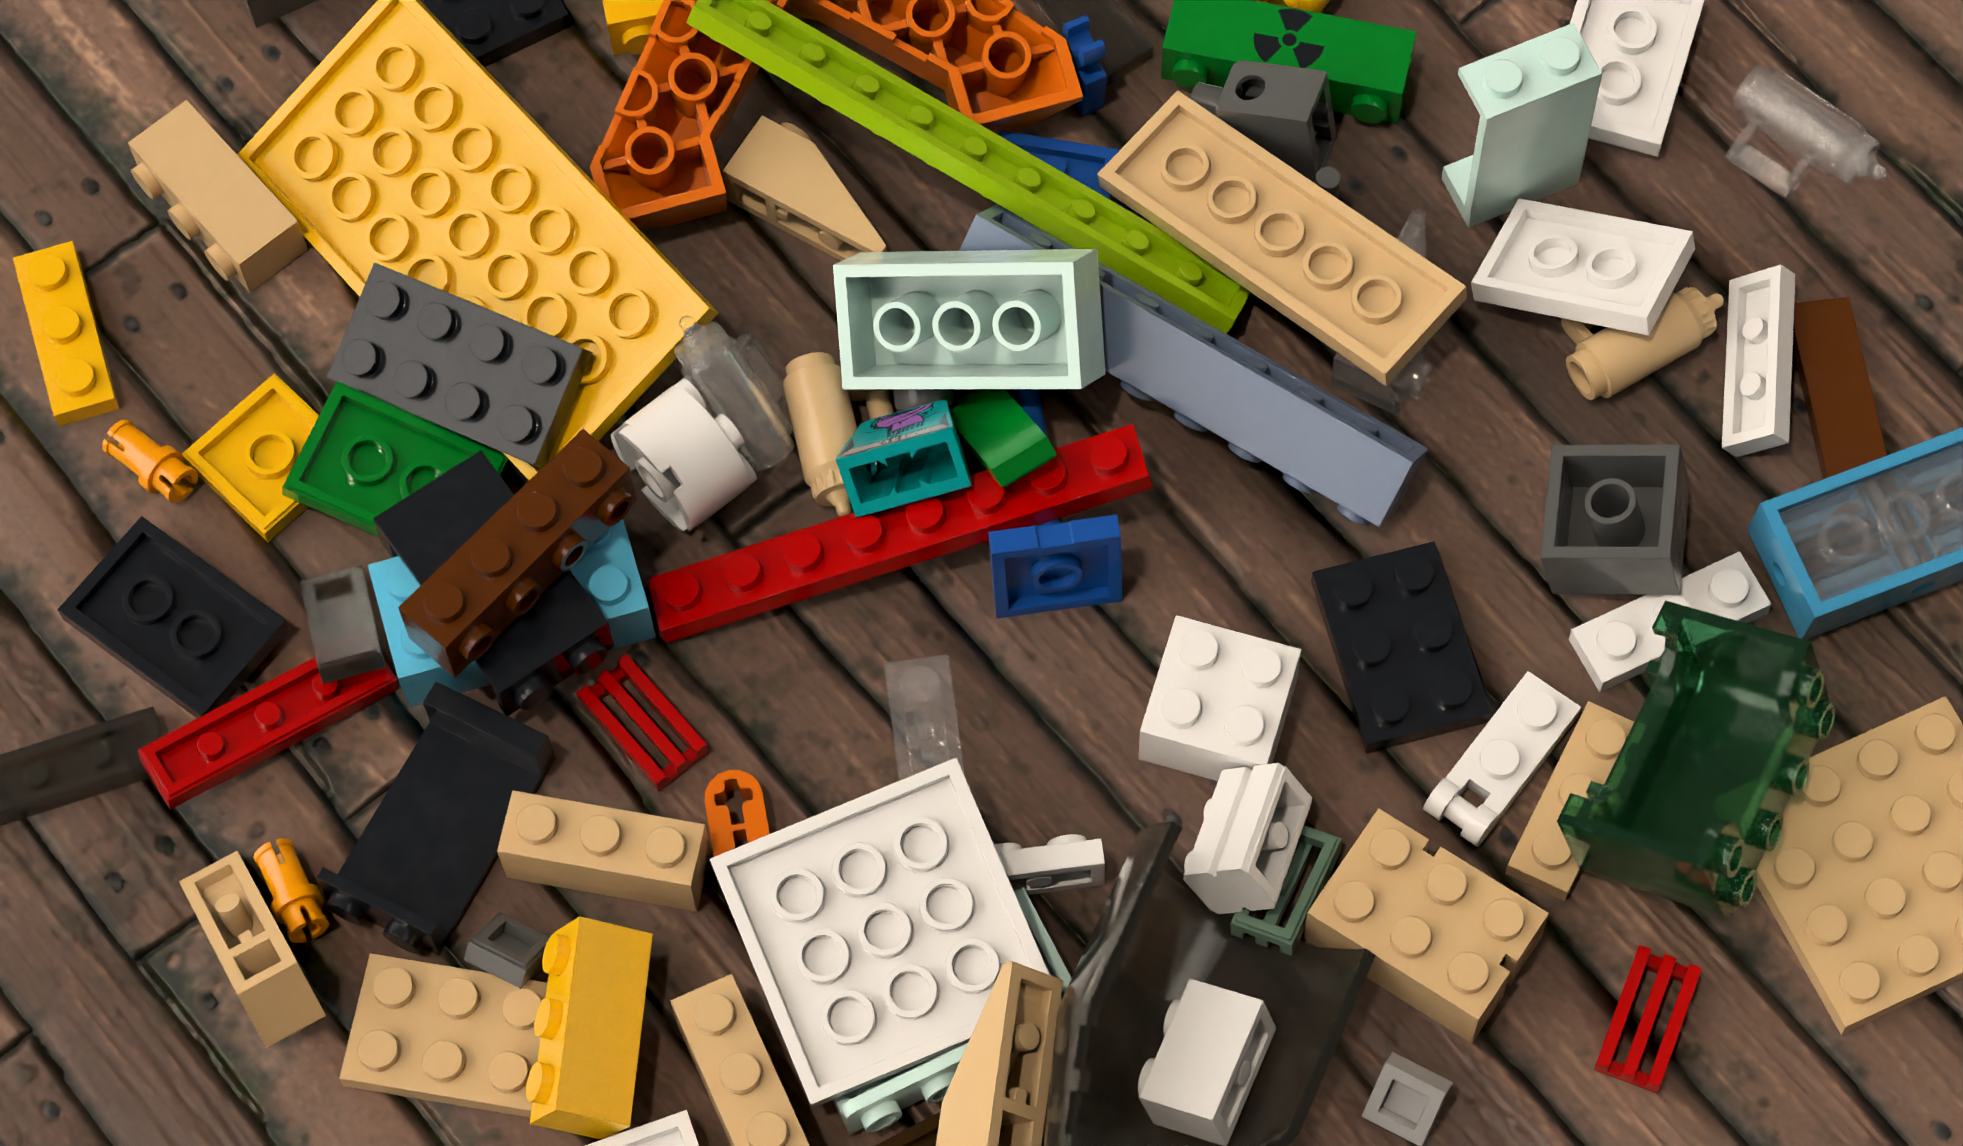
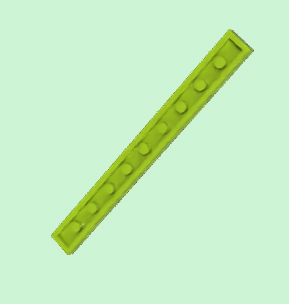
M697 0L686 23L709 36L712 40L730 48L761 66L767 72L780 77L816 98L819 102L830 106L866 127L874 134L892 142L923 160L929 166L942 171L978 192L981 196L992 200L1075 249H1098V262L1225 334L1229 332L1251 292L1153 224L767 0Z

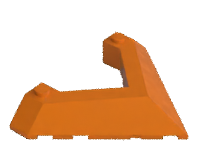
M663 0L649 31L646 45L636 67L633 68L614 110L615 115L590 165L593 182L636 227H668L727 211L726 190L714 146L761 66L723 44L712 40L709 36L686 23L697 0ZM767 0L789 14H792L794 8L945 90L949 107L998 135L999 130L1014 133L1020 132L1083 100V94L1066 39L1048 26L1043 28L1015 8V3L1010 0Z

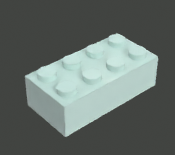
M1098 249L860 252L833 265L843 390L1082 389L1105 375Z

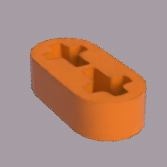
M727 770L717 774L709 782L705 790L704 802L714 857L735 849V842L748 840L749 843L770 834L763 792L759 782L751 774L742 770ZM739 790L742 799L747 800L742 804L744 823L732 825L728 807L721 804L727 802V792Z

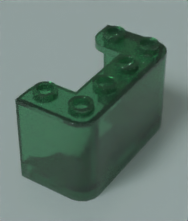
M1665 600L1652 626L1654 634L1665 637V650L1661 655L1660 662L1650 660L1645 670L1651 684L1648 696L1605 784L1591 781L1586 790L1588 798L1570 793L1557 819V823L1581 871L1717 915L1729 917L1738 907L1745 908L1750 903L1756 888V870L1765 851H1773L1779 842L1783 829V812L1791 795L1798 796L1806 784L1810 766L1808 759L1817 740L1823 741L1829 735L1834 723L1835 705L1829 702L1828 691L1824 682V672L1820 670L1810 641Z

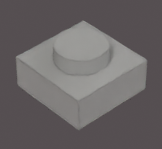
M1392 1052L1383 1066L1361 1117L1418 1146H1423L1453 1082Z

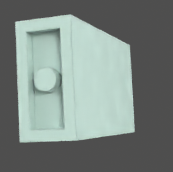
M1574 23L1459 68L1458 76L1477 108L1480 120L1474 155L1444 166L1441 179L1468 228L1512 211L1519 198L1537 201L1579 183L1603 73Z

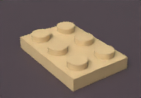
M370 953L339 1079L345 1087L530 1118L532 1102L527 1100L526 1085L529 1073L533 1065L538 1061L540 1037L535 1035L534 1022L537 1009L541 1001L546 997L547 982L529 980L520 989L487 972Z

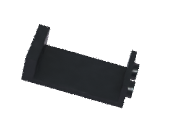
M480 450L382 512L373 520L383 547L391 558L398 556L416 582L421 586L514 494ZM567 570L540 595L529 611L518 616L494 640L488 651L474 662L494 688L500 709L505 715L509 716L520 708L522 710H529L540 705L551 695L554 686L572 674H586L598 667L607 657L608 651L614 648V643L608 621L572 572Z
M436 681L423 701L430 720L428 726L339 873L336 874L323 867L316 879L328 900L326 903L327 908L340 918L356 925H360L364 918L384 928L382 934L396 946L411 953H417L419 948L422 947L440 956L498 858L497 849L512 790L535 794L556 758L548 735Z

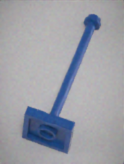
M1014 389L1016 402L1047 436L1040 389ZM1117 515L1072 520L1067 523H1062L1061 518L1037 526L988 532L996 618L1122 601L1121 534Z

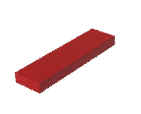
M365 630L138 749L139 760L168 808L172 810L398 690V680Z

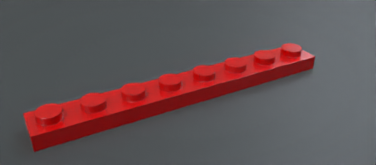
M1134 425L1123 426L1054 448L1057 454L1054 456V459L1007 487L1001 488L989 472L985 470L970 475L972 480V486L857 518L854 513L847 514L647 578L659 631L665 642L669 643L989 541L988 532L1037 526L1153 489Z

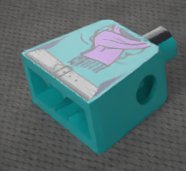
M938 400L863 422L836 457V463L856 518L972 486L966 456L947 400ZM868 463H871V473H869L866 467Z

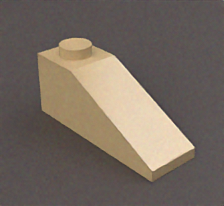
M762 115L722 171L727 201L840 261L860 252H887L886 244L809 136L793 124L784 122L780 125Z
M238 851L179 881L235 992L266 1048L290 1035L298 1033L304 1027L326 1016Z
M1013 961L1003 964L943 1098L936 1146H1042L1063 987L1062 979Z

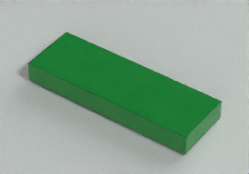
M975 389L954 402V405L949 407L959 438L1001 488L1007 487L1051 461L1057 455L1045 433L1005 389Z

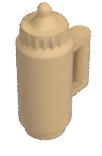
M1685 287L1676 293L1672 292L1649 336L1608 327L1592 334L1590 330L1598 325L1561 318L1563 329L1576 343L1575 352L1566 358L1567 370L1574 385L1588 400H1593L1599 396L1610 398L1696 349L1704 338L1716 330L1717 321L1714 312L1723 305L1724 298L1718 293L1706 297L1695 287Z
M822 352L805 354L787 364V376L783 380L784 393L805 483L811 487L813 498L819 505L836 507V512L841 517L852 512L851 503L836 463L837 455L857 429L851 401L865 400L870 419L892 414L894 410L888 389L843 390L841 367L836 365L832 355Z

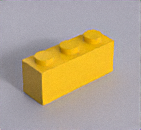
M579 916L554 932L548 939L542 959L543 971L549 973L546 997L541 1001L537 1009L534 1022L535 1035L540 1037L538 1061L533 1065L526 1085L527 1100L532 1102L531 1125L601 1140L630 1127L652 933Z

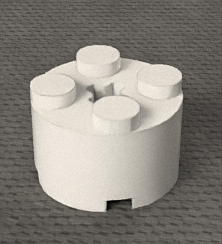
M685 378L643 407L611 434L613 446L620 460L629 466L631 471L636 468L645 482L646 486L641 491L672 525L682 531L687 528L690 531L703 523L757 480L756 473L751 465L737 451L745 444L738 429L723 414L714 419L707 412L705 401L698 390Z

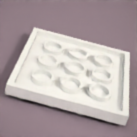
M957 758L710 858L717 880L811 1108L968 1043L1004 963L1013 961L1049 975Z

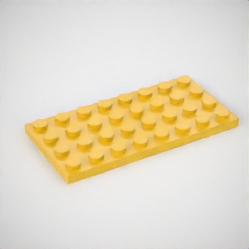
M377 0L237 154L298 220L303 236L359 297L375 262L593 352L548 462L582 429L599 441L719 313L420 0ZM504 453L528 480L542 469Z

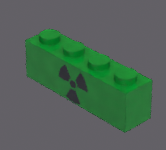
M1174 0L1162 46L1161 79L1172 80L1176 84L1189 89H1194L1198 82L1224 88L1233 64L1240 60L1321 70L1327 72L1333 112L1352 115L1354 118L1366 123L1385 121L1399 124L1413 61L1417 31L1254 0Z

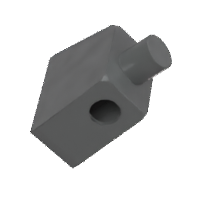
M1240 60L1233 64L1224 88L1198 82L1191 94V100L1315 183L1317 172L1326 166L1337 138L1327 72Z

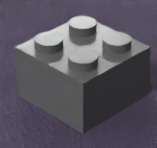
M1680 444L1551 446L1540 559L1552 594L1680 595L1690 484Z

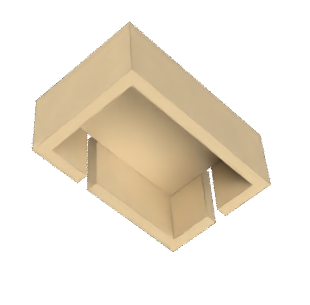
M1378 808L1307 912L1303 938L1472 1044L1502 999L1506 985L1512 984L1541 940L1549 913L1442 847L1438 849L1434 857L1427 853L1428 838Z

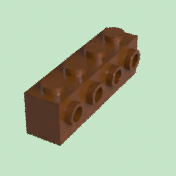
M582 429L398 607L409 639L456 678L471 662L482 657L491 647L494 640L518 616L529 611L540 595L563 572L575 566L586 550L609 527L617 524L628 513L631 506L637 501L630 467L586 430Z

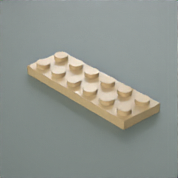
M1178 90L1097 174L1099 186L1385 386L1395 378L1467 299L1466 286Z

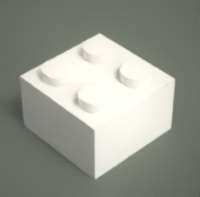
M1176 615L1140 729L1139 760L1215 781L1219 780L1222 770L1247 767L1253 770V767L1256 765L1272 764L1297 683L1301 649Z

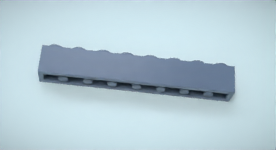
M996 204L976 214L959 251L1075 248ZM1098 262L1105 371L1121 379L1120 385L1125 391L1142 400L1152 401L1156 399L1175 410V418L1185 426L1201 432L1210 430L1229 441V449L1241 458L1255 463L1264 461L1282 471L1283 479L1295 489L1309 494L1318 492L1338 503V511L1351 521L1362 525L1373 523L1380 527L1396 512L1428 451L1427 447Z

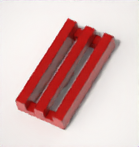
M625 654L616 661L617 667L611 672H608L607 669L596 677L598 682L590 688L585 685L576 694L578 701L659 792L709 751L705 741L634 661ZM627 680L688 748L684 753L681 754L624 690L621 686L623 682ZM609 694L670 764L661 770L600 700Z
M1639 945L1594 1070L1657 1094L1702 967L1691 963L1688 967L1676 963L1677 958L1664 954L1662 958L1651 954L1652 949ZM1645 969L1657 975L1625 1064L1613 1061L1612 1058ZM1669 979L1682 983L1651 1072L1648 1074L1637 1069Z

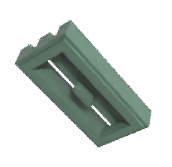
M1304 825L1299 838L1300 843L1293 855L1286 878H1284L1275 909H1268L1264 919L1260 920L1254 918L1256 911H1250L1244 907L1243 912L1235 913L1230 923L1231 935L1242 939L1245 934L1255 937L1256 944L1268 948L1271 942L1280 946L1281 953L1293 956L1305 930L1307 912L1324 889L1342 851V838ZM1315 846L1322 848L1286 927H1279V922Z

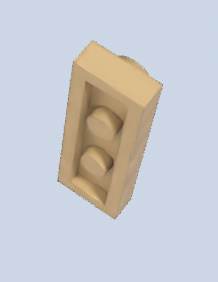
M1590 701L1587 702L1516 846L1505 874L1566 901L1645 738L1647 727Z

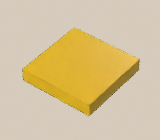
M274 373L182 453L184 462L187 466L194 468L198 476L262 538L270 542L309 507L282 495V487L319 414Z

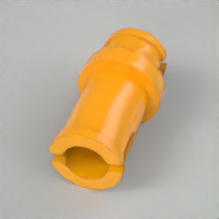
M128 419L120 420L109 429L107 434L117 440L119 444L116 445L111 440L104 439L102 443L103 451L138 475L140 485L148 492L153 494L161 493L169 502L175 504L184 500L193 491V488L181 479L185 478L190 483L196 484L198 473L194 468L184 463L182 453L174 447L159 445Z
M280 838L276 839V844L280 851L277 857L271 843L268 842L254 853L253 858L256 865L260 868L274 899L271 902L270 909L276 922L285 924L287 935L291 942L303 943L306 942V936L302 928L306 925L312 939L323 934L329 926L327 917L321 910L324 899L318 886L309 884L296 855V848L292 840Z

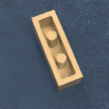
M187 100L128 142L137 164L136 167L131 169V173L139 186L151 199L154 200L161 195L168 202L171 208L167 212L176 227L187 239L191 240L197 235L207 245L208 249L204 251L207 259L226 281L235 276L247 291L251 293L308 250L298 220Z
M512 790L497 853L507 878L697 912L711 848L705 824Z
M727 975L670 1000L677 1026L730 1145L810 1146L733 975Z

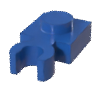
M1087 15L1067 22L1062 27V37L1067 41L1083 94V100L1074 104L1082 117L1103 108L1107 75L1099 63V60L1106 56L1105 44L1102 39L1093 41L1089 30L1090 19Z

